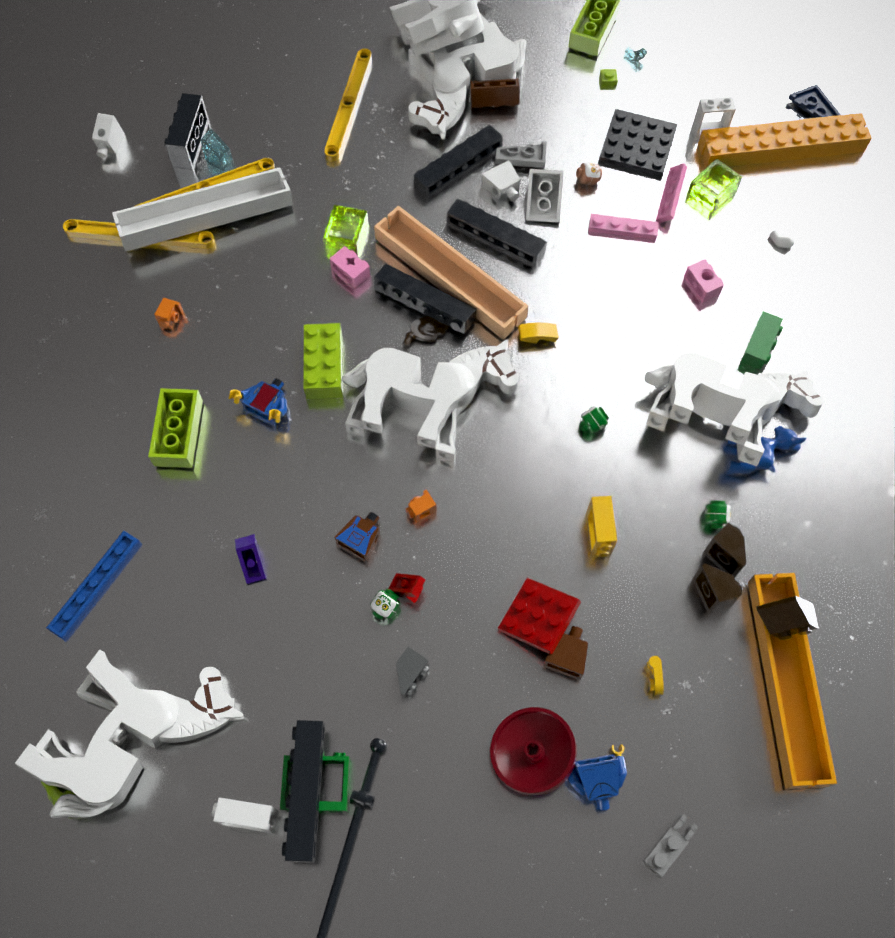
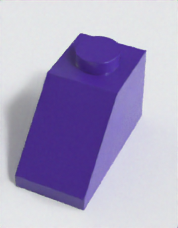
M255 534L235 539V549L246 584L266 579Z

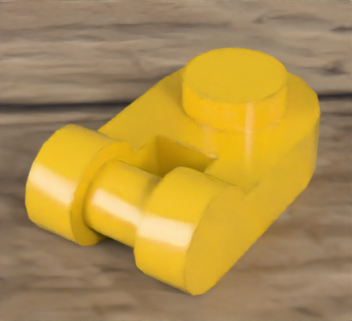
M652 656L647 662V669L651 671L652 678H649V691H653L654 695H663L662 662L658 656Z

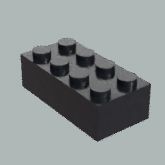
M182 93L181 99L178 100L177 111L173 114V122L169 126V134L164 141L169 160H171L175 168L193 170L209 120L202 95Z

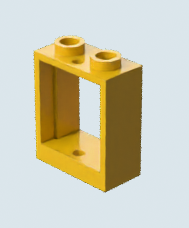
M612 496L591 497L586 511L591 553L598 557H607L609 554H612L617 543Z

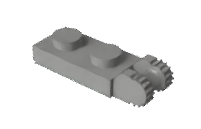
M684 814L681 815L673 826L669 827L643 861L661 878L689 843L688 840L698 829V826L693 824L688 828L684 836L677 831L686 822L687 817Z

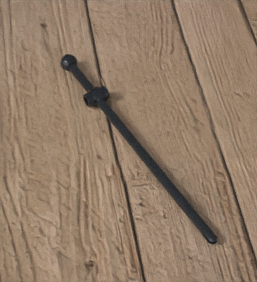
M374 738L370 743L372 754L361 790L359 792L353 790L350 797V804L355 805V810L316 938H326L363 810L365 808L372 809L375 796L369 795V790L380 754L385 752L387 747L386 741L379 738Z

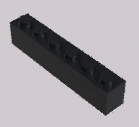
M490 124L480 129L479 132L468 137L452 150L442 154L441 157L430 162L423 169L418 170L414 174V186L426 198L495 153L497 148L502 147L503 136Z
M457 198L447 211L448 224L535 267L546 252L547 241L541 237H536L528 231L514 226L512 223L503 221L481 208L470 205L466 201Z
M385 264L374 276V289L406 304L408 307L453 328L455 331L465 334L475 321V307L388 264Z
M297 720L296 726L292 728V740H295V747L290 751V762H293V770L289 771L288 785H291V793L287 794L286 808L289 809V816L284 820V832H287V839L282 844V856H285V861L315 863L325 723L323 721Z

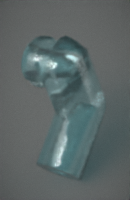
M628 46L624 53L633 61H639L647 55V50L641 48L634 51Z

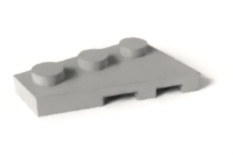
M542 141L539 145L528 143L525 147H518L517 145L499 147L496 151L495 164H502L509 160L514 166L545 168L547 141Z

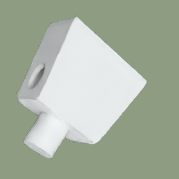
M101 113L97 115L92 140L98 147L96 155L101 158H106L107 153H117L125 134L113 115Z
M509 160L482 173V186L498 200L509 197L511 201H516L519 198L520 179Z

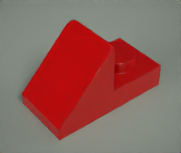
M396 573L388 589L395 592L399 597L416 603L426 579L420 575Z

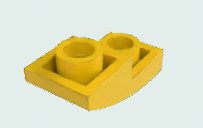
M537 322L520 324L518 326L520 341L537 344L540 339L556 342L559 338L556 324Z

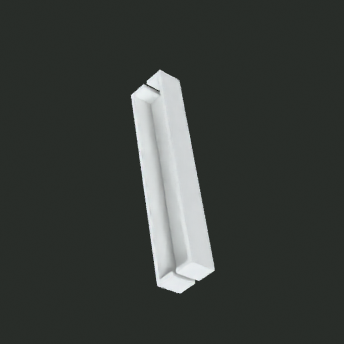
M279 167L112 212L126 252L293 205L291 190Z

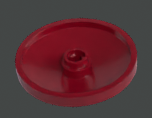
M528 707L513 712L499 724L492 737L490 757L496 774L510 789L525 795H542L557 789L568 779L576 763L577 744L570 726L560 715L549 709Z

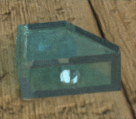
M209 129L200 139L208 164L224 171L233 160L230 148L212 129Z

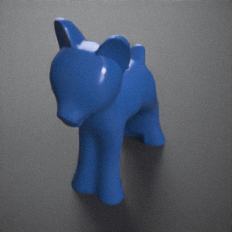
M782 426L775 427L774 439L761 437L764 452L757 466L749 463L729 461L725 474H751L755 470H770L775 473L776 469L773 465L774 450L799 451L801 449L800 444L805 442L807 438H798L792 429L783 428ZM727 440V444L737 445V443Z

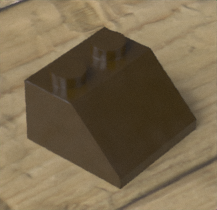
M730 523L713 537L704 550L714 562L726 573L733 575L734 578L747 564L745 536L742 535L739 528Z
M703 564L693 577L710 614L731 607L742 595V587L733 575L710 565Z
M793 596L756 606L757 612L770 635L780 640L792 638L791 635L798 633L799 635L812 633L811 630L818 629L813 604L800 597Z

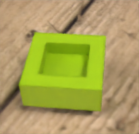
M600 69L601 86L617 85L616 69Z

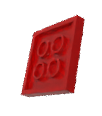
M527 578L498 629L504 634L552 655L581 601L576 597Z

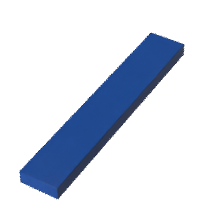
M123 530L46 629L62 640H65L141 542Z

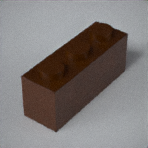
M519 79L470 81L471 107L520 105Z

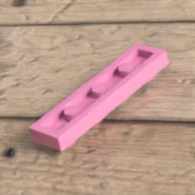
M685 163L669 169L656 217L659 223L670 221L675 217L687 171Z
M591 213L588 231L656 240L659 222Z

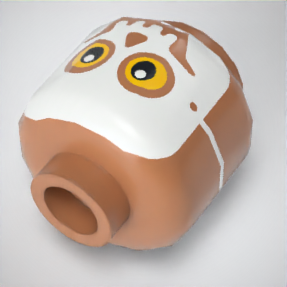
M583 162L576 170V177L581 184L596 185L602 178V169L597 163Z

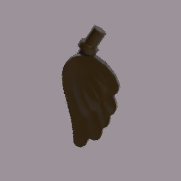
M429 316L417 319L411 324L410 332L405 334L402 344L405 347H409L414 339L434 342L437 340V337L444 336L450 327Z

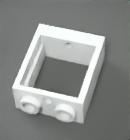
M733 96L699 100L691 126L694 140L700 139L702 130L731 126L736 112ZM723 112L720 121L703 122L706 113Z
M218 798V803L213 805L212 817H214V822L225 826L274 833L278 810L273 806Z

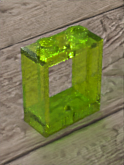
M715 159L691 181L688 193L714 211L739 189L743 177L726 166V164ZM712 173L729 184L719 194L703 183Z
M334 205L323 235L324 248L339 251L345 246L358 254L368 224L367 211ZM336 221L358 225L353 240L331 236Z

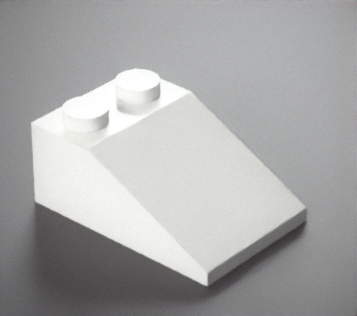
M530 169L526 221L560 223L564 171Z

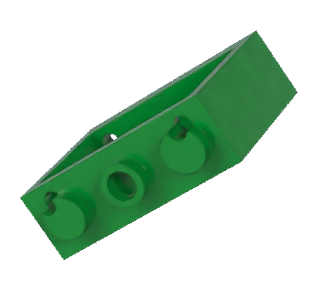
M334 752L333 756H324L323 753L322 766H343L341 802L320 801L319 813H348L351 759L349 756H346V753ZM284 755L280 798V811L289 812V809L286 808L287 794L291 793V785H288L289 771H292L293 762H290V755Z

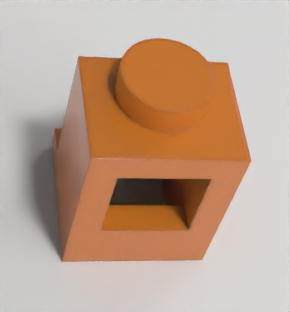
M163 297L154 316L161 327L172 328L174 323L178 321L179 314L183 315L184 311L180 302Z
M426 489L421 497H414L408 503V507L405 510L409 518H414L416 523L437 512V505Z

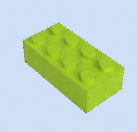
M586 0L570 32L568 47L598 56L618 15L621 0Z
M340 323L305 324L303 389L306 399L343 398L342 331Z
M160 388L148 455L154 466L192 468L203 402L198 390Z

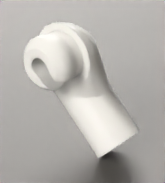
M777 230L769 233L770 238L779 248H790L795 244L793 238L780 236Z

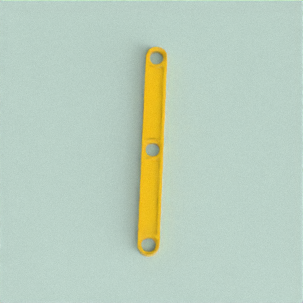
M363 48L357 52L324 152L328 161H337L341 155L372 61L369 49ZM363 55L368 56L367 58H361ZM346 102H352V103H353L352 105H349V106H348V105H345ZM335 151L336 154L329 155L328 152Z
M263 158L138 205L275 169L274 162L270 158ZM266 164H270V165H271L270 168H267V169L263 168V166L266 165Z
M69 219L63 224V229L69 237L121 241L115 223ZM70 226H76L74 230H68ZM198 231L155 243V245L210 249L214 246L215 239L211 232ZM204 238H211L207 243L202 242Z

